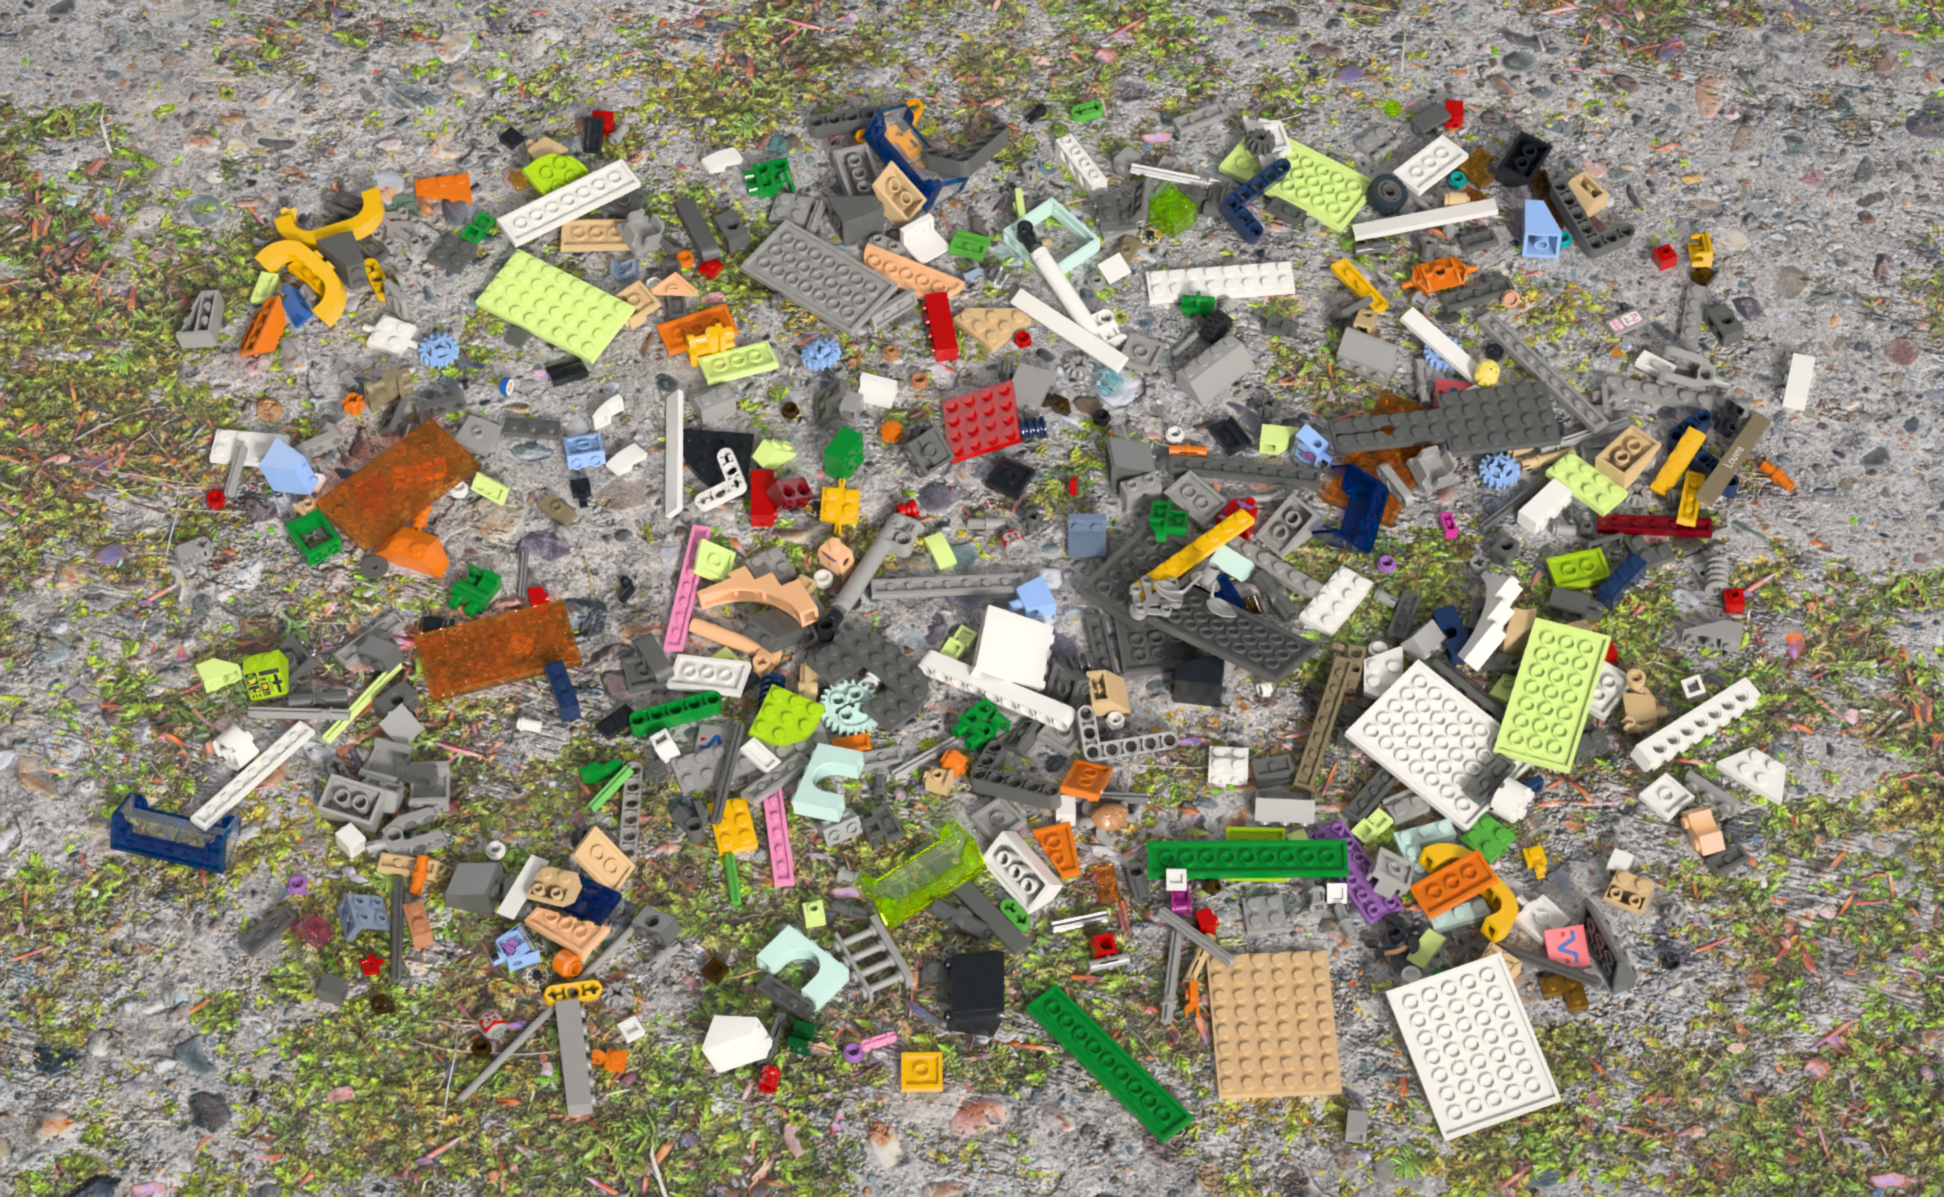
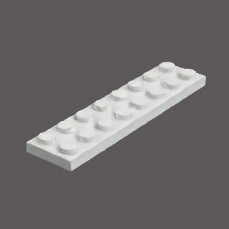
M620 159L498 218L497 224L516 248L641 187L640 181L623 159Z
M1291 261L1149 271L1145 275L1149 304L1181 302L1182 295L1196 296L1197 291H1200V296L1215 297V300L1224 299L1225 297L1245 298L1295 294Z

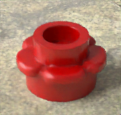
M1026 331L1018 332L1014 338V344L1019 348H1026L1032 343L1031 336Z

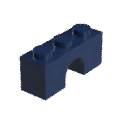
M1632 552L1599 586L1596 601L1601 602L1607 609L1612 611L1623 600L1628 586L1635 587L1645 577L1648 562Z
M1454 605L1432 610L1431 620L1435 621L1444 635L1453 637L1452 639L1445 640L1444 653L1447 660L1452 665L1466 663L1457 656L1469 639L1468 629L1462 624L1461 613L1457 612Z
M563 660L545 664V679L550 692L554 694L556 707L562 723L581 718L579 702Z

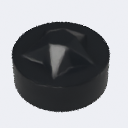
M1490 344L1486 347V359L1498 362L1503 358L1504 349L1499 344Z

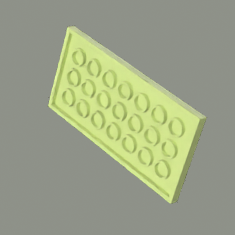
M1246 136L1219 165L1220 172L1243 184L1262 171L1256 155H1251L1250 151L1246 149ZM1288 137L1292 146V152L1284 158L1291 163V169L1281 182L1264 194L1273 199L1278 196L1307 211L1308 217L1313 216L1319 219L1322 224L1341 233L1367 202V188L1373 180Z
M520 249L516 250L475 301L478 307L591 364L595 362L635 311L634 306Z
M1535 617L1494 746V755L1499 756L1502 753L1509 759L1570 774L1611 642V636Z

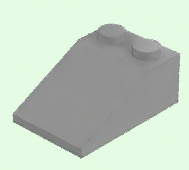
M1291 493L1256 533L1255 537L1280 558H1283L1310 539L1325 521Z

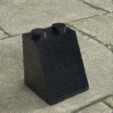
M1211 655L1176 664V671L1171 673L1170 694H1174L1173 702L1220 707L1225 660Z

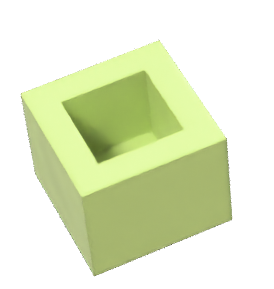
M822 900L802 903L806 928L826 925Z

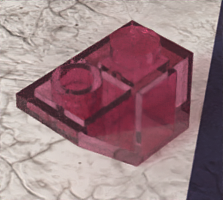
M303 914L289 927L292 932L319 951L333 938L330 924L316 914Z

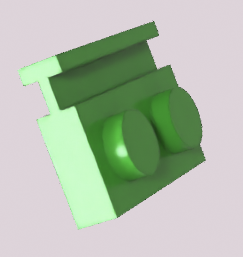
M957 229L948 248V253L983 262L991 244V238Z

